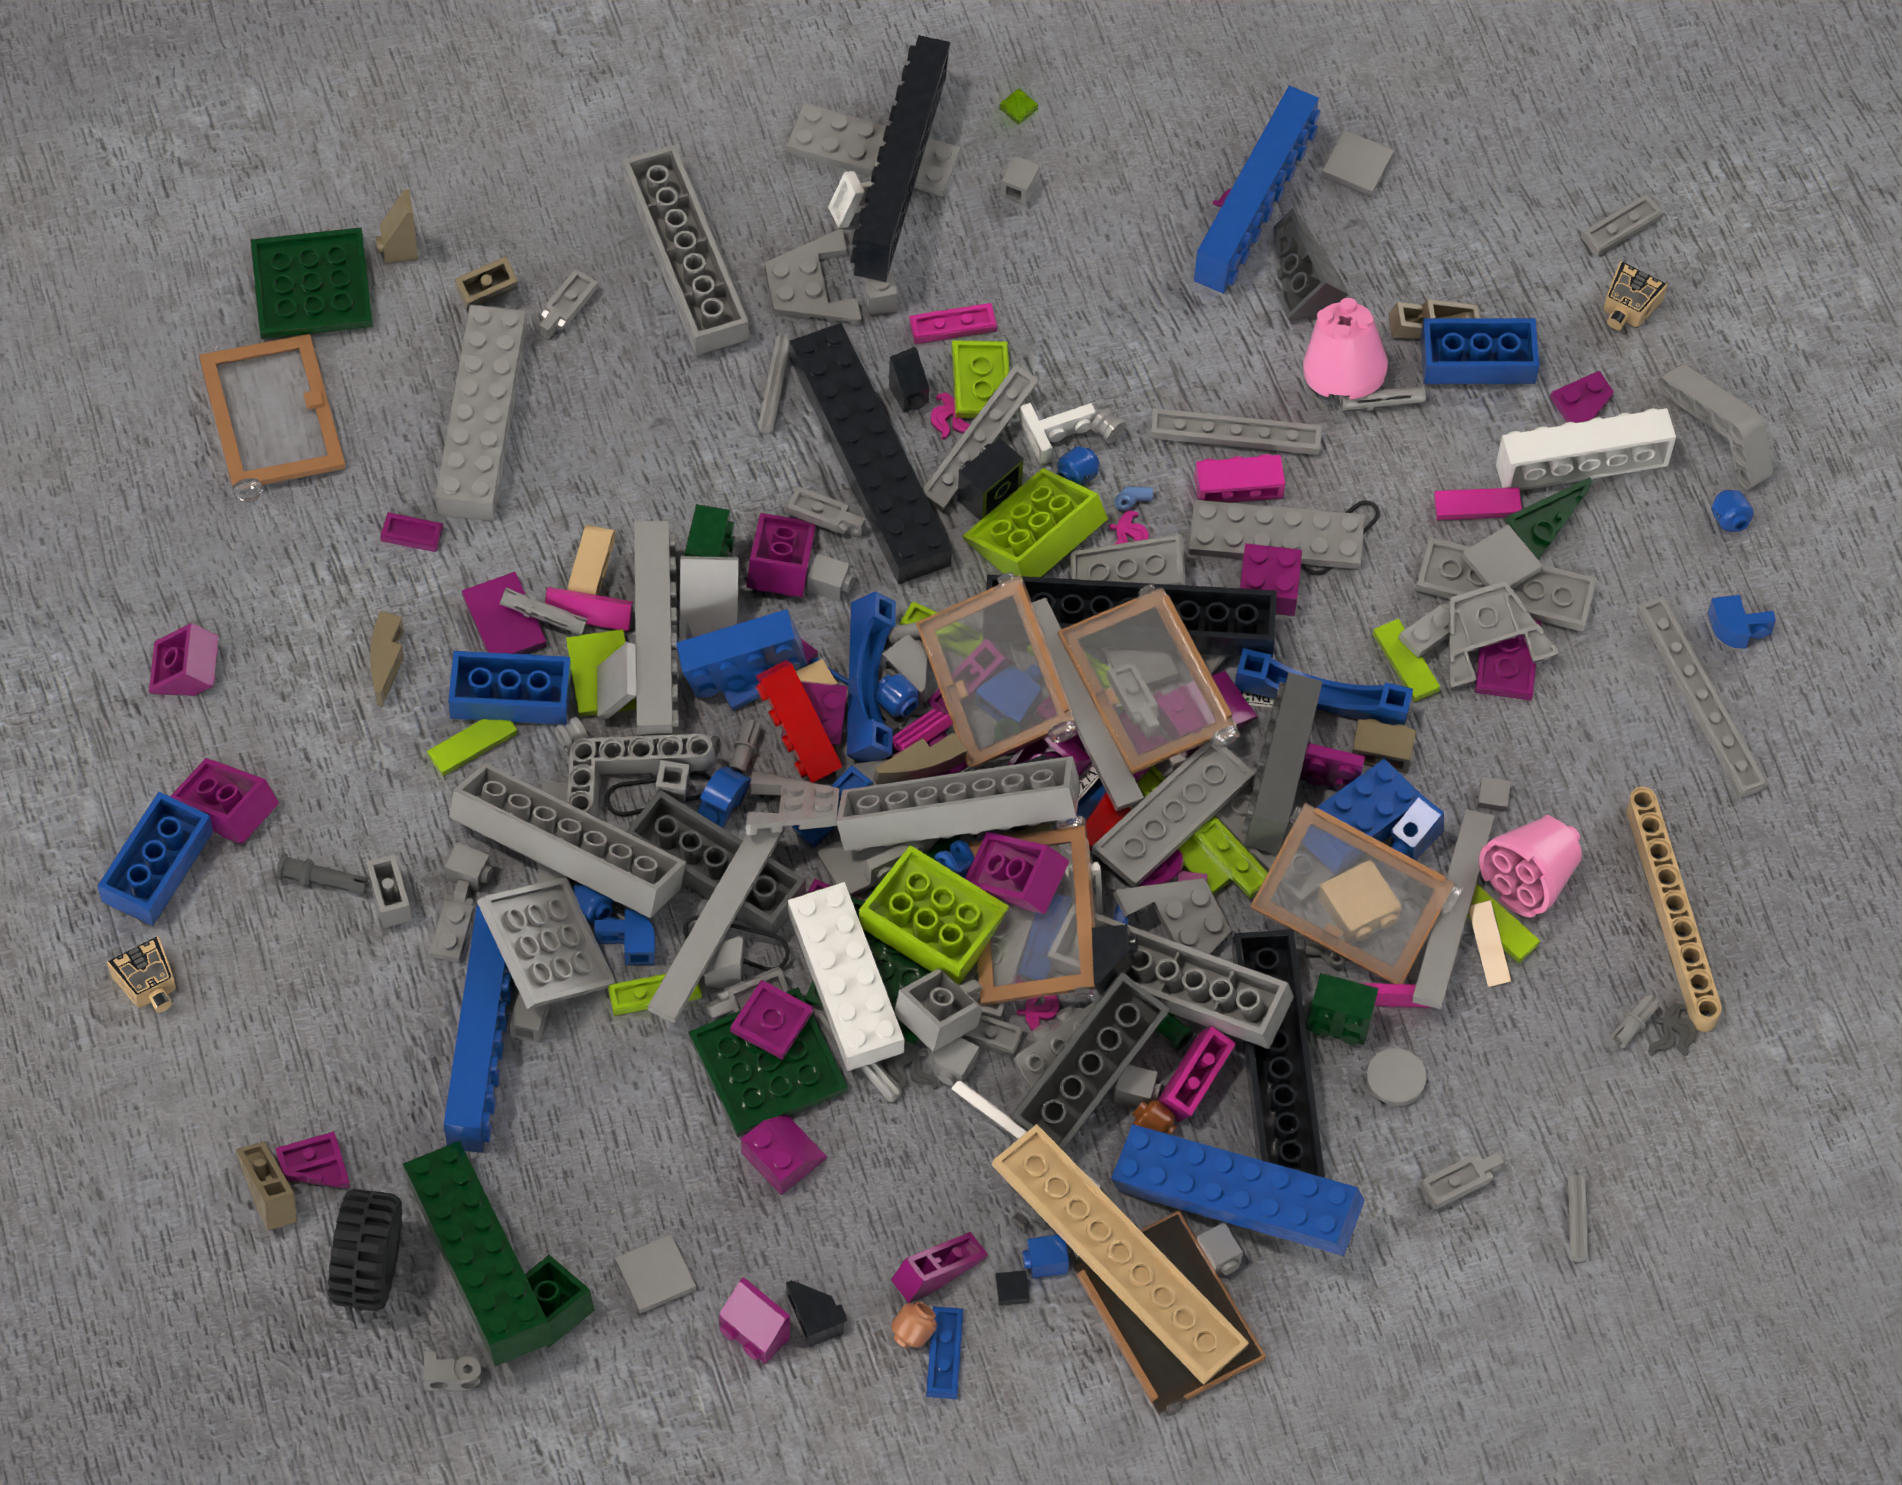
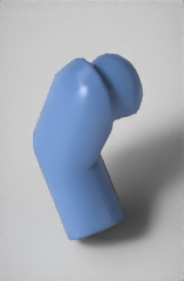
M1127 486L1116 496L1114 505L1119 511H1127L1138 501L1152 502L1153 487Z

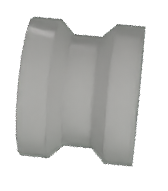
M1109 408L1102 410L1091 424V430L1096 434L1100 433L1107 444H1111L1118 439L1126 427V422L1121 418L1117 419L1114 416V412Z
M576 716L570 719L568 724H560L554 728L561 746L567 753L570 752L571 746L575 741L588 738L583 724Z

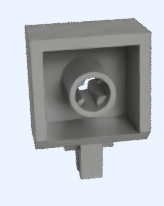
M938 968L899 990L894 1013L924 1044L935 1052L978 1027L983 1008L976 1000L980 997L982 986L975 979L958 985L943 970Z

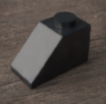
M916 347L890 356L889 388L903 413L909 410H918L929 403V385Z
M1127 924L1092 928L1094 985L1099 995L1104 994L1119 973L1123 972L1125 974L1134 964V953L1138 952V940L1136 934L1132 935Z
M792 1280L786 1282L787 1298L809 1347L844 1334V1322L847 1321L846 1314L842 1305H836L831 1295Z

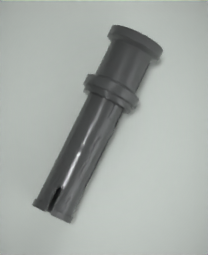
M285 853L281 854L276 872V879L279 880L284 877L300 881L301 885L305 886L311 882L365 895V889H367L369 880L367 876L364 877L317 866L311 859L302 861L289 858Z

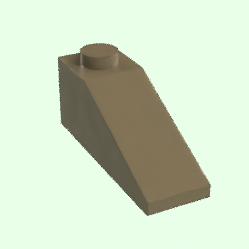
M409 189L403 190L380 224L381 236H376L378 253H384L385 263L418 259Z
M265 1141L236 1149V1155L252 1199L266 1229L281 1228L285 1225L296 1223L294 1192Z

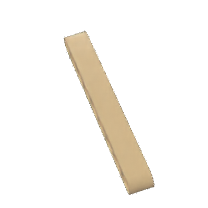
M1638 787L1630 795L1626 808L1627 817L1689 1018L1697 1030L1708 1032L1716 1027L1722 1010L1721 1002L1657 797L1650 788ZM1636 803H1643L1647 807H1640ZM1644 828H1650V829H1652V830L1655 831V832H1654V833L1646 832V831L1644 830ZM1651 854H1659L1663 858L1657 859L1653 857ZM1660 880H1667L1671 884L1665 885L1661 883ZM1668 906H1675L1679 910L1673 911L1669 909ZM1676 932H1683L1687 937L1678 936ZM1684 958H1691L1696 963H1688ZM1698 984L1701 985L1704 989L1697 990L1692 985ZM1700 1011H1708L1712 1016H1704Z

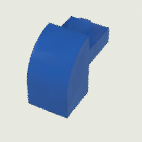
M1740 595L1712 598L1708 610L1711 627L1716 637L1724 644L1734 648H1746L1750 637L1760 639L1771 635L1776 622L1774 611L1745 614Z
M727 766L720 768L706 785L700 797L702 802L697 813L724 829L733 808L741 805L752 779Z
M625 909V920H618L613 917L595 920V939L597 943L624 944L625 965H655L654 929L651 922L643 914Z

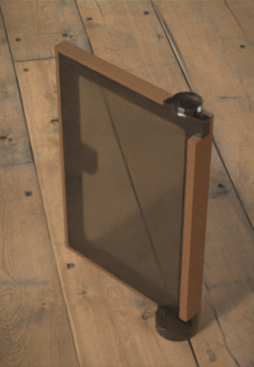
M1180 1211L1140 1231L1249 1342L1246 1349L1204 1385L1075 1251H1072L1068 1256L1072 1269L1157 1414L1165 1412L1167 1416H1172L1183 1408L1182 1402L1266 1359V1355Z

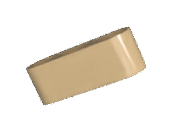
M588 524L585 526L567 590L600 595L614 545L615 530Z

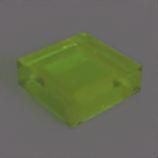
M1018 88L1000 102L999 109L1019 125L1038 110V104Z

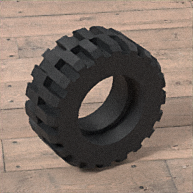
M354 1188L347 1191L344 1195L336 1221L329 1264L328 1296H330V1301L337 1306L378 1311L386 1306L395 1276L401 1239L402 1201L395 1194Z

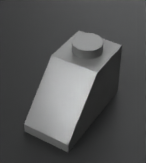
M907 634L882 653V668L890 676L896 674L904 675L918 689V705H922L925 702L927 653L921 641H915Z
M735 937L720 943L702 975L705 976V987L724 989L742 981L744 965L743 937Z
M961 1037L935 1052L925 1044L934 1074L938 1076L940 1081L950 1086L955 1085L957 1081L965 1083L979 1059V1046Z

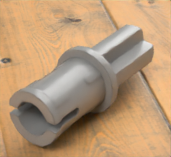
M753 719L745 721L739 740L734 743L735 752L729 768L743 775L747 774L750 759L757 751L755 744L761 730L759 722Z
M1651 995L1645 996L1632 1012L1625 1014L1623 1022L1611 1033V1040L1616 1045H1620L1621 1048H1625L1639 1030L1642 1031L1645 1028L1644 1023L1657 1010L1659 1002Z

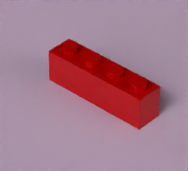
M785 660L756 675L759 682L755 686L762 701L768 700L772 710L768 711V714L775 727L780 725L784 733L781 740L788 753L793 751L797 759L793 764L800 778L806 777L808 781L813 783L842 768L843 766L792 663Z

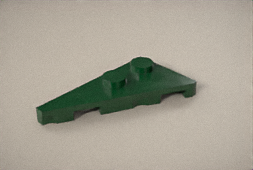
M1589 477L1507 516L1504 521L1507 525L1509 524L1539 560L1588 492L1593 481Z

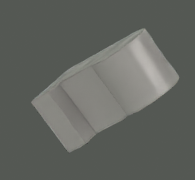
M424 1351V1390L468 1391L477 1388L481 1383V1364L476 1358L464 1356L458 1360L438 1359L437 1351Z

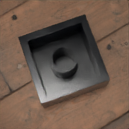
M1000 437L992 444H986L976 458L972 461H966L960 467L957 501L976 518L982 520L1022 486L1024 458Z

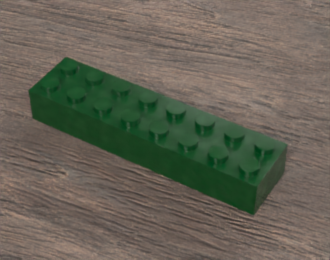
M457 1141L403 1163L408 1185L495 1367L553 1343L547 1318L461 1142Z

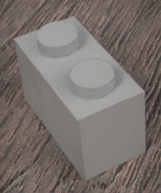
M395 854L366 861L368 877L382 927L387 928L412 921L409 901Z

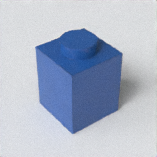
M1058 1234L1027 1239V1248L1022 1250L1024 1268H1030L1032 1279L1068 1273L1069 1258L1066 1243Z

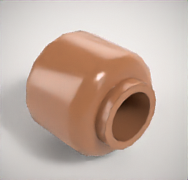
M919 1301L915 1304H905L891 1323V1329L895 1334L894 1340L906 1349L910 1346L914 1348L923 1347L937 1328L934 1311Z

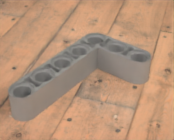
M1685 364L1677 366L1658 378L1659 388L1668 399L1729 439L1735 475L1742 487L1749 490L1773 475L1765 422L1756 410Z
M705 734L578 739L572 744L570 749L567 803L578 809L587 807L584 812L598 818L601 775L658 773L660 760L689 764L690 771L709 770L715 765L717 760L712 741ZM701 750H707V751H706L705 753H703V754H700V755L697 754V753H698L699 751H701ZM678 751L676 754L668 756L670 752ZM648 752L647 755L638 757L640 754ZM619 753L617 757L610 758L613 754ZM588 754L590 755V756H589L588 758H586V759H581V758H582L583 756H585V755H588ZM583 781H589L585 785H579Z

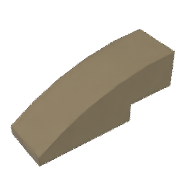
M1427 299L1423 305L1397 302L1388 313L1392 337L1420 339L1424 318H1480L1478 305Z
M380 611L374 626L370 653L374 693L377 705L382 707L404 660L402 644H399L404 632L402 617Z
M954 732L931 747L922 738L876 767L873 780L876 784H887L933 777L965 762L967 749Z

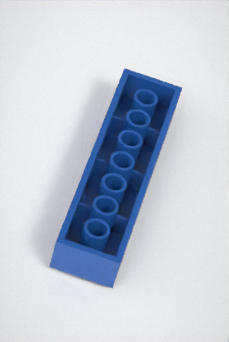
M1290 85L1288 86L1197 250L1194 282L1223 294L1229 284L1232 286L1235 284L1239 274V270H1237L1239 265H1245L1251 251L1249 247L1252 243L1256 244L1262 232V228H1260L1262 223H1268L1273 213V203L1281 200L1285 190L1283 185L1286 181L1290 182L1296 170V166H1294L1296 161H1302L1307 150V141H1313L1316 136L1318 125L1315 124L1321 110L1317 109L1319 97Z
M479 905L476 908L446 1105L444 1131L446 1145L460 1141L465 1151L483 1153L485 1142L490 1143L492 1135L490 1114L494 1115L496 1108L494 1089L499 1086L500 1081L498 1063L499 1059H503L504 1053L502 1036L503 1032H507L508 1014H506L507 1005L511 1004L512 987H510L512 976Z
M1134 1124L1131 1126L1111 1178L1121 1193L1342 1256L1346 1253L1365 1201L1358 1187Z

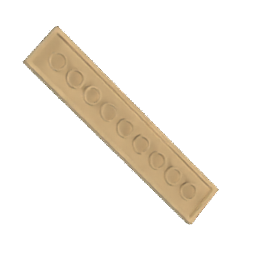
M1037 1124L993 1160L991 1165L1203 1385L1247 1348L1249 1342Z

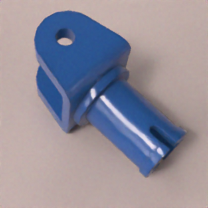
M957 840L951 844L950 852L940 851L935 855L934 860L965 879L968 873L967 870L975 857L966 842Z

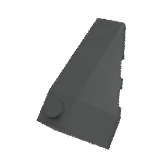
M1292 208L1274 226L1276 254L1280 256L1281 266L1277 270L1278 278L1282 280V291L1279 292L1280 302L1287 318L1294 321L1317 316L1318 311L1331 304L1340 302L1349 294L1339 273L1297 210Z

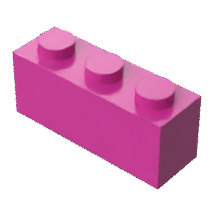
M1262 454L1258 457L1247 458L1235 456L1222 460L1209 458L1196 462L1194 478L1198 500L1234 503L1283 499L1285 479L1281 455Z
M1213 1026L1198 1034L1158 1098L1162 1104L1176 1115V1121L1178 1122L1192 1116L1236 1044Z

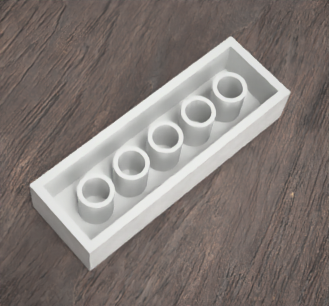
M1652 408L1635 414L1622 413L1616 417L1605 419L1598 417L1580 423L1568 422L1561 426L1539 427L1526 432L1513 431L1507 435H1502L1496 467L1502 488L1519 487L1520 491L1582 481L1589 477L1594 479L1666 467L1670 461L1676 435L1667 408L1659 410Z
M845 882L788 900L790 920L847 1071L904 1053L903 1034Z

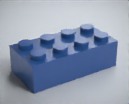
M1536 318L1423 319L1420 335L1423 384L1536 383L1539 370Z
M788 609L676 643L683 674L697 699L714 696L724 688H741L745 682L757 680L756 675L785 660L792 663L795 671L800 667L808 665L801 636Z
M453 651L448 699L450 719L508 720L511 722L566 725L571 685L570 657Z
M1383 759L1321 803L1317 808L1376 840L1384 842L1391 837V831L1421 793L1387 760ZM1311 824L1301 841L1335 876L1366 855L1362 851L1350 846L1349 843L1347 844Z
M158 791L99 882L98 890L101 902L154 926L214 832L210 815Z

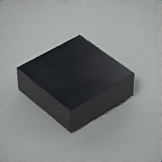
M1026 1270L995 1274L998 1305L1029 1303Z

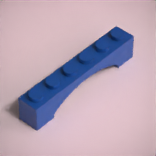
M877 591L851 602L847 756L860 763L880 761L892 755L893 729L886 726L883 722L876 694L878 691V673L882 652L890 630L895 627L896 601Z
M1243 648L1235 685L1239 691L1275 699L1279 683H1285L1290 672L1323 681L1316 707L1318 710L1362 720L1375 719L1380 723L1389 725H1405L1413 693L1412 688L1387 682L1384 685H1356L1326 680L1281 664L1272 659L1270 654Z

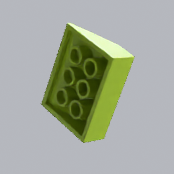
M1042 468L963 535V539L1004 575L1041 577L1090 534L1096 531L1108 520L1098 493Z
M909 845L861 906L859 921L862 929L931 972L938 968L943 970L960 985L982 954L1009 910V906Z

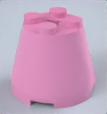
M1344 298L1340 302L1331 304L1317 313V320L1303 361L1304 378L1314 391L1326 397H1329L1330 394L1349 396L1351 400L1375 392L1384 383L1388 370V359L1374 318L1366 307L1357 304L1356 300L1352 298Z
M1545 815L1541 819L1499 835L1488 842L1480 852L1479 866L1484 881L1490 880L1495 890L1501 895L1498 900L1504 906L1519 915L1534 917L1536 914L1547 911L1553 905L1574 870L1581 862L1582 851L1578 842L1580 834L1574 827H1567L1561 821L1550 815Z

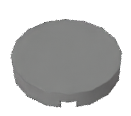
M1390 1048L1377 1053L1370 1061L1366 1073L1367 1087L1372 1096L1392 1107L1406 1106L1415 1102L1423 1092L1427 1080L1426 1070L1420 1058L1411 1051L1401 1048Z

